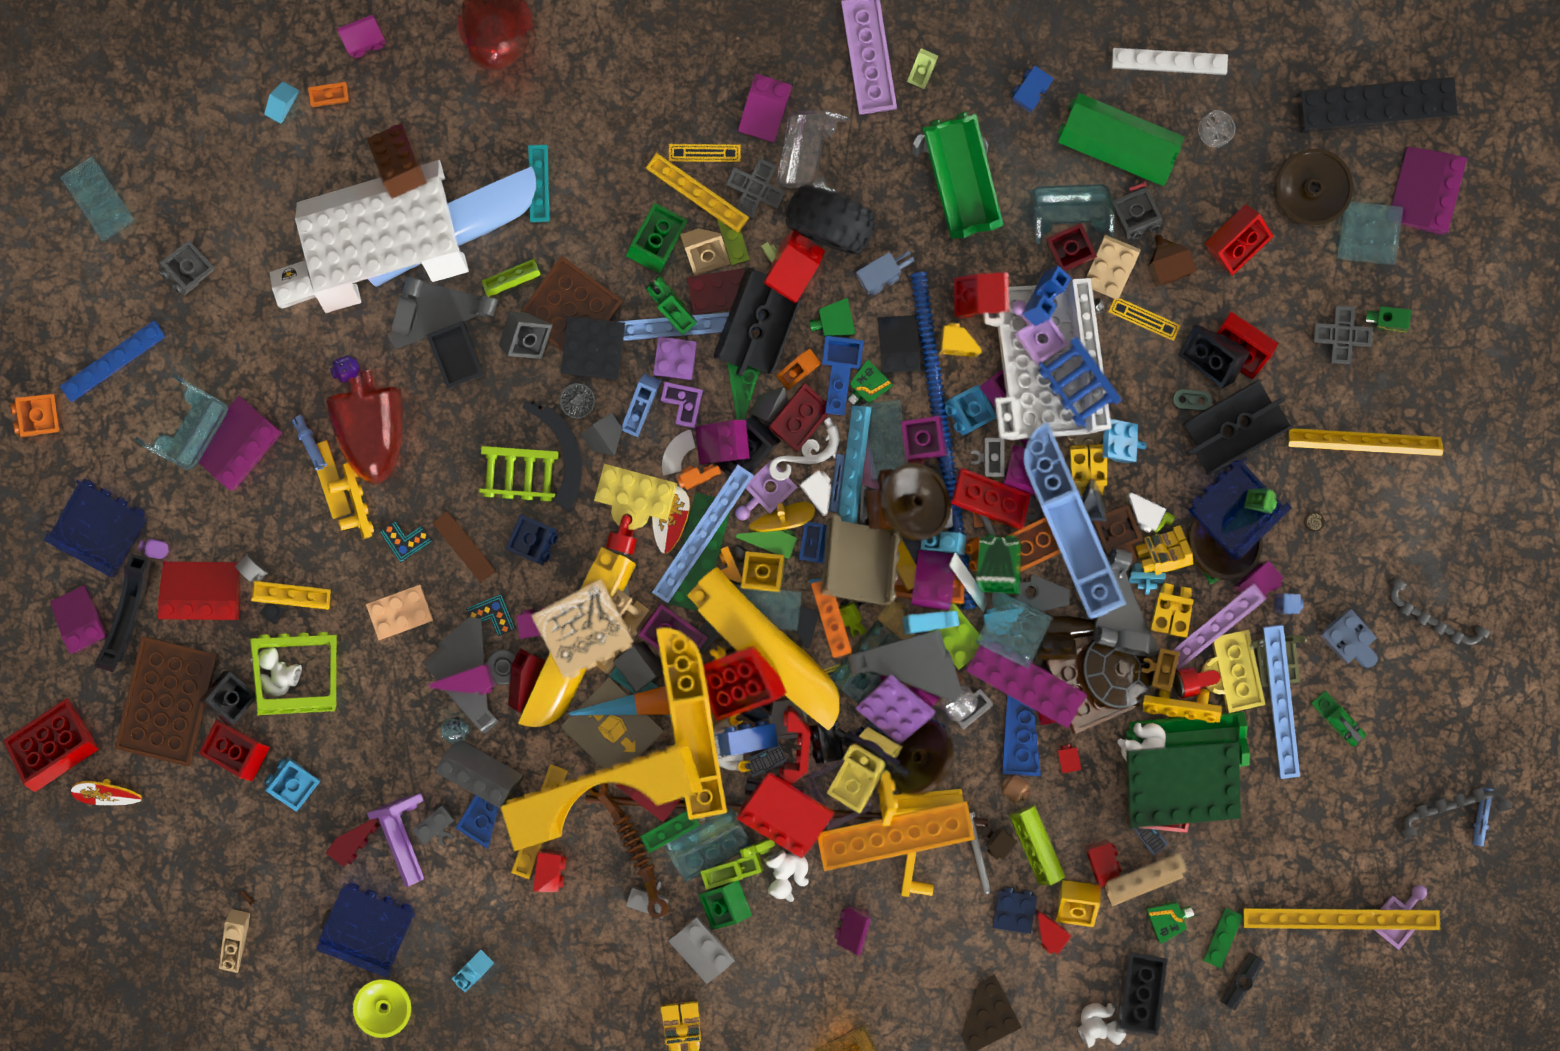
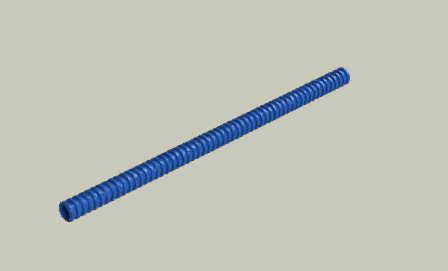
M916 272L912 273L910 278H912L911 284H913L912 290H914L912 294L915 296L913 300L916 302L914 307L917 308L915 313L918 314L916 319L919 321L917 325H919L918 331H920L919 337H921L920 343H922L920 347L923 349L921 354L924 355L922 360L925 361L923 364L926 368L924 372L927 374L925 378H927L926 384H928L927 390H929L928 396H930L928 400L931 402L929 407L932 408L930 414H933V417H942L947 456L937 459L940 461L938 467L941 468L951 502L957 474H955L956 468H954L955 462H953L955 457L952 456L954 451L951 450L953 444H950L952 438L949 437L951 435V432H949L950 426H948L949 420H947L948 415L945 411L946 405L944 400L946 397H943L945 391L942 390L944 385L941 384L943 379L940 377L942 376V373H940L941 367H939L940 361H938L940 357L937 355L939 351L936 349L938 344L935 343L937 338L934 337L936 332H934L935 326L932 324L934 323V320H932L933 314H931L932 308H930L932 304L929 302L931 297L928 296L930 291L927 290L929 287L926 284L928 281L925 277L927 273ZM951 504L953 527H949L948 532L966 535L964 533L965 527H963L964 521H962L964 517L961 515L963 511L959 506ZM966 552L965 555L957 554L970 573L968 565L970 557H967ZM964 586V603L961 604L960 609H973L977 607V604L974 603L975 600Z

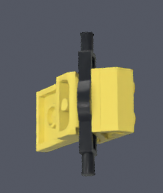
M867 727L859 736L851 731L846 733L839 728L835 729L834 735L841 738L843 744L849 747L843 758L845 761L827 794L856 812L861 813L882 773L890 772L895 774L897 772L905 778L909 775L910 771L902 767L900 761L896 759L903 746L870 727Z

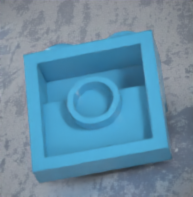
M980 384L944 402L946 413L952 416L955 422L954 428L962 436L997 418L989 400L980 389Z
M287 756L285 760L282 758L277 763L276 772L266 777L264 788L266 792L297 812L319 784L320 780Z

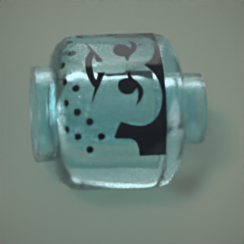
M462 717L445 719L444 724H441L442 738L446 739L448 743L463 742L466 739V734H469L468 722L464 723Z

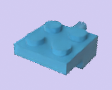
M1110 419L1111 429L1104 430L1103 458L1125 464L1137 462V448L1144 450L1147 447L1145 446L1147 445L1146 442L1138 441V424Z

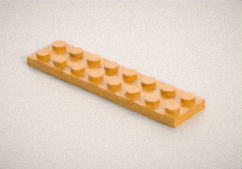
M967 801L895 816L892 818L890 826H882L883 819L824 831L818 837L824 871L975 840Z

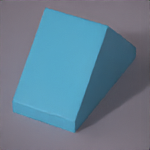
M282 81L269 95L264 115L282 124L300 90Z

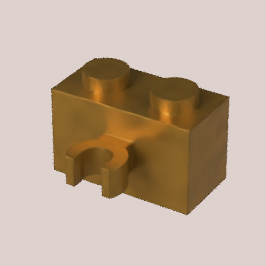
M1161 648L1157 663H1154L1150 658H1144V662H1148L1150 668H1142L1141 671L1144 673L1155 672L1152 688L1171 691L1180 652Z

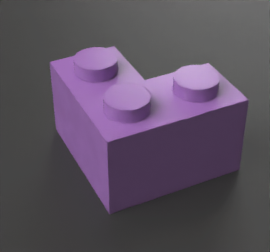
M668 382L664 383L661 402L679 406L676 425L695 429L703 390Z

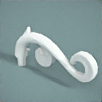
M830 417L824 420L828 433L826 441L829 440L826 449L817 455H812V449L815 452L819 451V444L813 439L807 440L801 448L803 456H779L770 462L769 473L772 478L782 481L789 477L791 473V466L789 464L786 465L784 472L777 470L776 466L781 461L817 464L831 456L836 459L840 435L837 426H834Z

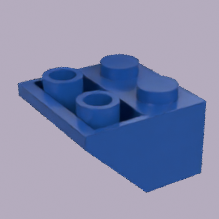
M813 522L804 524L799 560L824 563L826 524Z

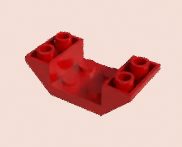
M1008 273L974 274L954 278L955 317L965 319L982 313L997 314L1009 312Z
M788 706V711H784L783 726H787V732H798L797 746H800V750H796V763L784 762V767L779 770V778L792 785L808 771L810 726L792 706Z

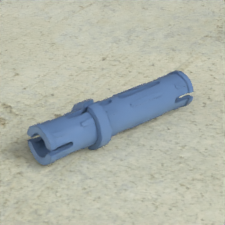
M302 415L295 417L296 420L293 418L292 423L298 432V438L302 440L315 466V470L323 469V466L326 467L327 463L312 436V430L308 428Z
M836 454L832 489L830 490L829 512H839L846 455Z
M1483 788V789H1484V792H1486V791H1492V790H1493V789ZM1492 798L1486 800L1484 815H1482L1484 801L1479 802L1476 823H1473V827H1475L1473 845L1484 846L1486 830H1489L1487 824ZM1481 819H1483V821H1482V827H1481V833H1480V835H1479L1480 826H1481Z

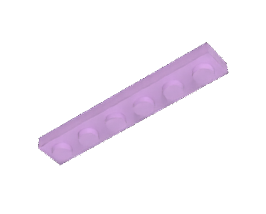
M1255 584L1251 585L1172 650L1180 652L1176 667L1178 670L1267 599Z

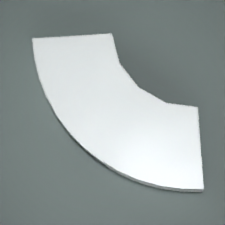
M691 429L676 436L667 446L662 460L663 476L681 472L684 456L696 448Z

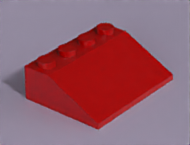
M163 561L158 598V619L240 620V572L235 567L238 562Z
M754 646L703 664L709 705L716 721L770 703L787 693L779 674Z
M68 698L3 740L23 785L34 792L99 750L92 734Z
M769 772L744 801L736 819L802 858L815 843L835 812Z

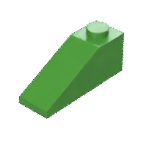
M1248 489L1244 508L1263 513H1272L1277 505L1276 494L1272 490Z
M784 529V532L769 531L736 535V538L774 554L784 555V558L787 559L790 558L797 541V537H794L795 533Z

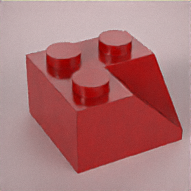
M1106 839L1084 846L1096 883L1100 887L1120 877L1119 873L1122 870L1119 861L1115 857L1118 856L1115 844L1113 845V843Z
M541 849L538 852L533 891L558 892L559 887L563 888L564 876H561V872L566 867L567 857H563L564 852Z

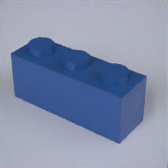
M767 721L755 722L756 726L751 727V724L740 725V729L737 730L735 727L724 728V732L717 733L720 757L777 747L778 740L775 723L767 724Z

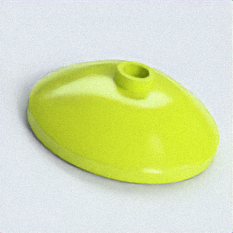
M387 979L374 980L363 986L357 993L353 1004L354 1018L358 1026L365 1033L378 1038L390 1037L400 1032L408 1023L411 1015V1001L405 989L398 983ZM382 1003L387 1004L386 1010L381 1008Z

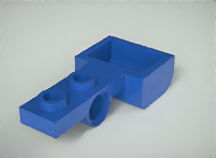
M826 336L822 366L831 367L826 414L845 416L850 369L860 370L864 340Z

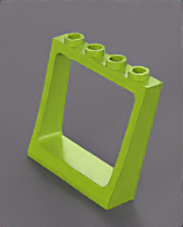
M318 632L317 636L299 633L297 637H289V634H279L278 638H270V635H259L258 639H251L257 715L335 711L337 635H328V632ZM328 645L330 647L329 696L285 699L263 698L258 658L259 648Z

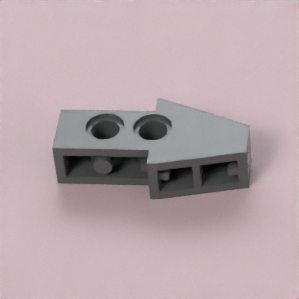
M1029 574V582H1026V578H1020V594L1008 597L1006 593H991V605H1029V613L1041 612L1070 605L1069 589L1036 575ZM1028 586H1032L1035 589V594L1032 597H1028L1025 594V589Z

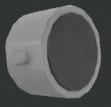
M246 554L235 565L237 570L252 583L253 581H261L268 574L266 569L249 554Z

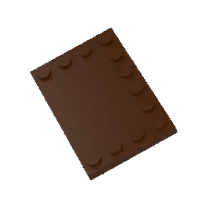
M142 636L114 749L190 767L205 705L199 700L210 688L218 654Z

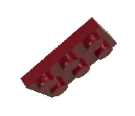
M744 268L687 277L693 315L731 310L745 273Z
M804 383L768 428L795 452H798L828 416L825 413L827 402Z

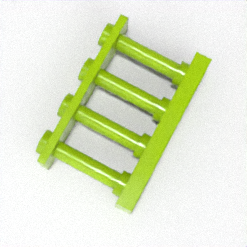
M481 446V454L486 455L487 459L485 489H479L478 491L483 493V497H494L495 494H502V498L513 499L514 495H519L523 500H533V497H540V501H552V498L556 497L557 494L550 493L552 463L555 460H559L560 452ZM497 456H505V460H507L504 490L493 489L495 459H497ZM516 457H523L524 461H526L524 492L512 491L514 461H516ZM536 458L543 459L545 463L543 493L531 492L533 462H535Z

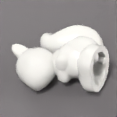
M274 647L263 649L259 653V665L264 669L271 670V678L266 674H260L261 686L267 695L281 697L287 693L290 686L295 687L301 676V665L294 664L287 667L285 662H278L279 655Z
M1136 723L1133 727L1134 733L1138 737L1145 738L1141 744L1135 740H1118V744L1122 748V756L1126 760V750L1165 747L1166 735L1163 728L1157 724L1149 723L1141 727V723Z
M780 850L764 859L766 865L774 868L773 875L776 878L770 885L768 894L777 899H786L789 902H793L792 886L788 878L794 874L795 882L799 886H806L809 880L804 877L808 872V862L804 856L800 858L792 852L786 854L784 850Z
M1091 1003L1082 1010V1025L1078 1027V1031L1088 1048L1094 1045L1095 1038L1105 1039L1107 1036L1116 1045H1120L1125 1038V1033L1115 1032L1117 1020L1111 1021L1108 1024L1102 1020V1018H1108L1115 1012V1007L1112 1003H1108L1107 1007L1099 1003Z

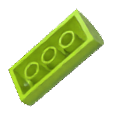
M1030 805L1008 814L1038 885H1052L1065 878L1064 871L1036 806Z

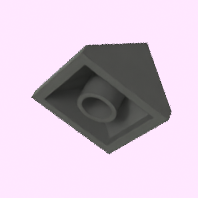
M645 641L632 645L631 648L613 662L636 693L663 675L662 664Z

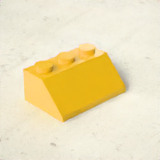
M948 323L941 331L939 354L975 358L981 354V348L965 328L960 327V324Z

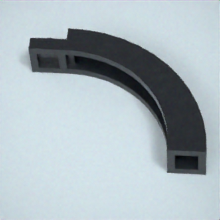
M526 401L523 408L545 422L559 440L564 455V477L559 492L553 501L571 512L579 496L583 478L582 455L577 439L566 421L548 405L541 411V405L535 401L531 403Z
M131 553L124 567V580L120 601L110 632L95 661V667L114 673L118 662H121L144 600L150 567L149 558Z

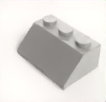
M697 915L668 940L706 984L720 975L735 961L732 953Z

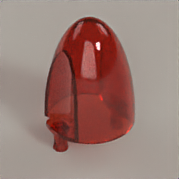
M464 0L462 3V14L457 18L460 37L469 49V59L477 66L492 71L505 69L522 56L528 44L526 33L532 30L533 24L531 11L525 0Z
M372 370L359 371L361 377L349 378L351 392L332 395L325 399L335 438L347 463L356 475L365 482L380 484L390 477L400 455L403 436L401 387L376 388V386H373Z

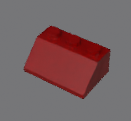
M1245 204L1204 244L1211 255L1233 276L1274 236L1260 213Z
M1233 312L1227 315L1215 332L1236 341L1250 352L1240 372L1252 380L1272 357L1279 344Z

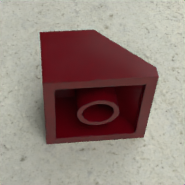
M1082 223L1046 238L1047 246L1056 265L1064 271L1097 258Z

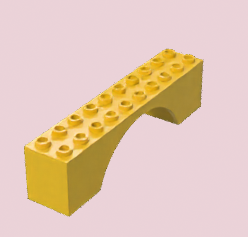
M682 744L666 748L667 752L664 750L648 754L649 758L643 756L630 760L631 764L625 762L612 766L613 770L610 767L595 771V776L592 773L577 777V782L576 779L559 783V786H550L537 792L525 794L519 798L507 800V805L501 806L514 851L562 837L564 821L572 805L583 793L600 783L616 782L630 785L649 796L656 805L703 791L690 747H683Z

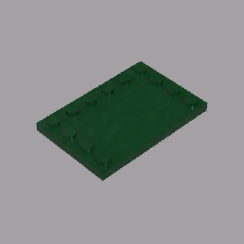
M1239 742L1126 750L1128 827L1138 828L1241 819Z

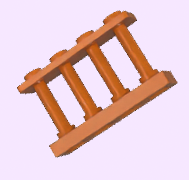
M821 580L812 583L811 586L832 656L836 658L849 654L852 651L836 597L821 594Z

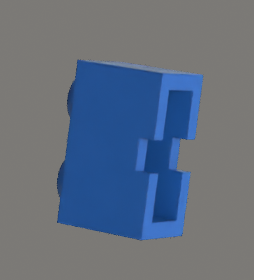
M1036 66L1032 70L1028 68L1023 76L1025 81L1021 86L1018 84L1012 92L1014 95L1012 101L1032 113L1040 101L1041 97L1039 94H1044L1054 79Z

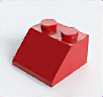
M1036 909L1035 918L1038 937L1042 942L1041 946L1050 954L1055 952L1058 955L1071 938V935L1062 926Z

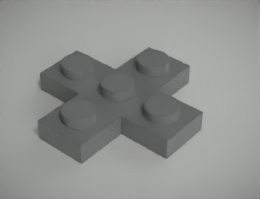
M760 158L752 175L734 167L726 183V186L743 193L736 208L751 219H753L760 202L778 210L786 191L769 184L777 166Z
M1336 305L1333 324L1314 323L1313 343L1332 344L1330 363L1350 365L1352 346L1372 347L1373 328L1354 326L1355 307Z

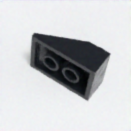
M916 315L878 317L881 373L885 375L920 372Z
M1195 324L1179 356L1221 388H1224L1235 382L1250 352L1236 341Z
M754 415L746 420L750 458L715 463L729 477L737 465L752 473L781 442Z

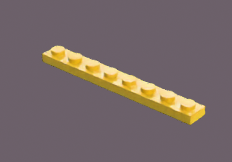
M1296 428L1287 431L1289 447L1440 456L1443 454L1441 437Z

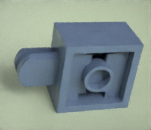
M910 251L895 259L888 252L856 272V278L867 296L869 294L873 296L882 291V286L887 283L891 286L899 281L901 270L915 261L912 257L897 265V263L911 255Z
M1346 609L1318 634L1343 663H1349L1354 658L1361 666L1367 668L1377 663V654L1369 646L1377 637L1352 609Z

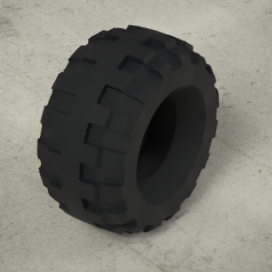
M802 185L793 193L785 213L787 217L786 225L791 230H795L815 242L849 254L857 255L864 248H867L876 226L874 223L875 214L870 209L839 194L812 185Z

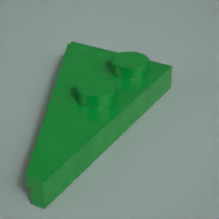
M727 363L736 419L745 420L760 370L747 365L744 375L739 376L736 375L738 366Z

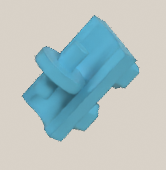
M1134 563L1129 575V583H1138L1137 589H1144L1145 595H1149L1150 589H1157V584H1163L1166 579V573L1163 572L1159 575H1156L1155 571L1144 573L1141 563Z

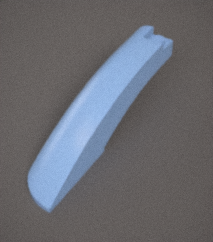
M533 167L512 174L448 203L458 246L483 236L518 218L529 208L536 191V176ZM420 264L375 276L368 280L378 287Z
M1047 422L1037 428L1030 436L1024 451V464L1089 618H1096L1126 605V602Z

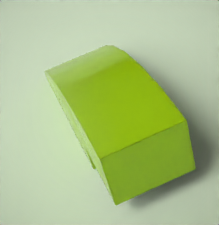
M755 853L746 858L740 857L700 872L707 890L762 873L764 867L760 854Z

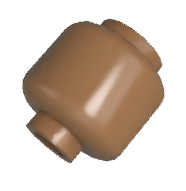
M1009 775L1001 786L1003 788V795L1014 803H1018L1021 800L1026 801L1031 793L1029 791L1030 783L1019 775Z

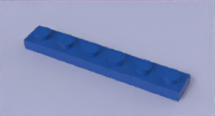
M153 320L60 385V388L69 401L73 402L164 339L166 335L157 322Z

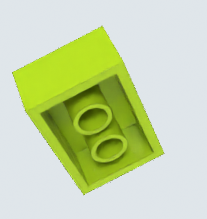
M951 603L950 610L940 609L937 612L958 611L959 626L927 631V633L941 631L945 648L950 652L954 666L960 670L974 658L984 639L954 603Z

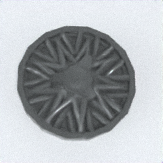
M574 383L568 385L561 393L560 406L567 416L581 419L587 417L593 411L596 399L593 391L588 386Z
M499 649L488 656L485 665L489 664L495 683L503 685L510 683L511 666L516 657L513 651Z

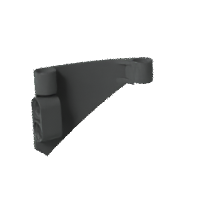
M406 277L389 340L397 350L426 338L427 334L461 321H467L476 316L493 319L498 300Z
M1113 548L1109 554L1108 563L1126 605L1096 617L1094 640L1098 644L1115 647V650L1119 652L1153 658L1160 649L1141 613L1126 575V571L1132 562V552Z
M467 618L437 645L438 648L422 661L437 681L484 665L482 619ZM445 690L484 734L499 723L489 711L486 694L479 696L478 692L466 693Z
M940 630L847 657L852 675L866 671H872L887 677L892 675L898 681L954 703L962 693L951 654L945 648Z

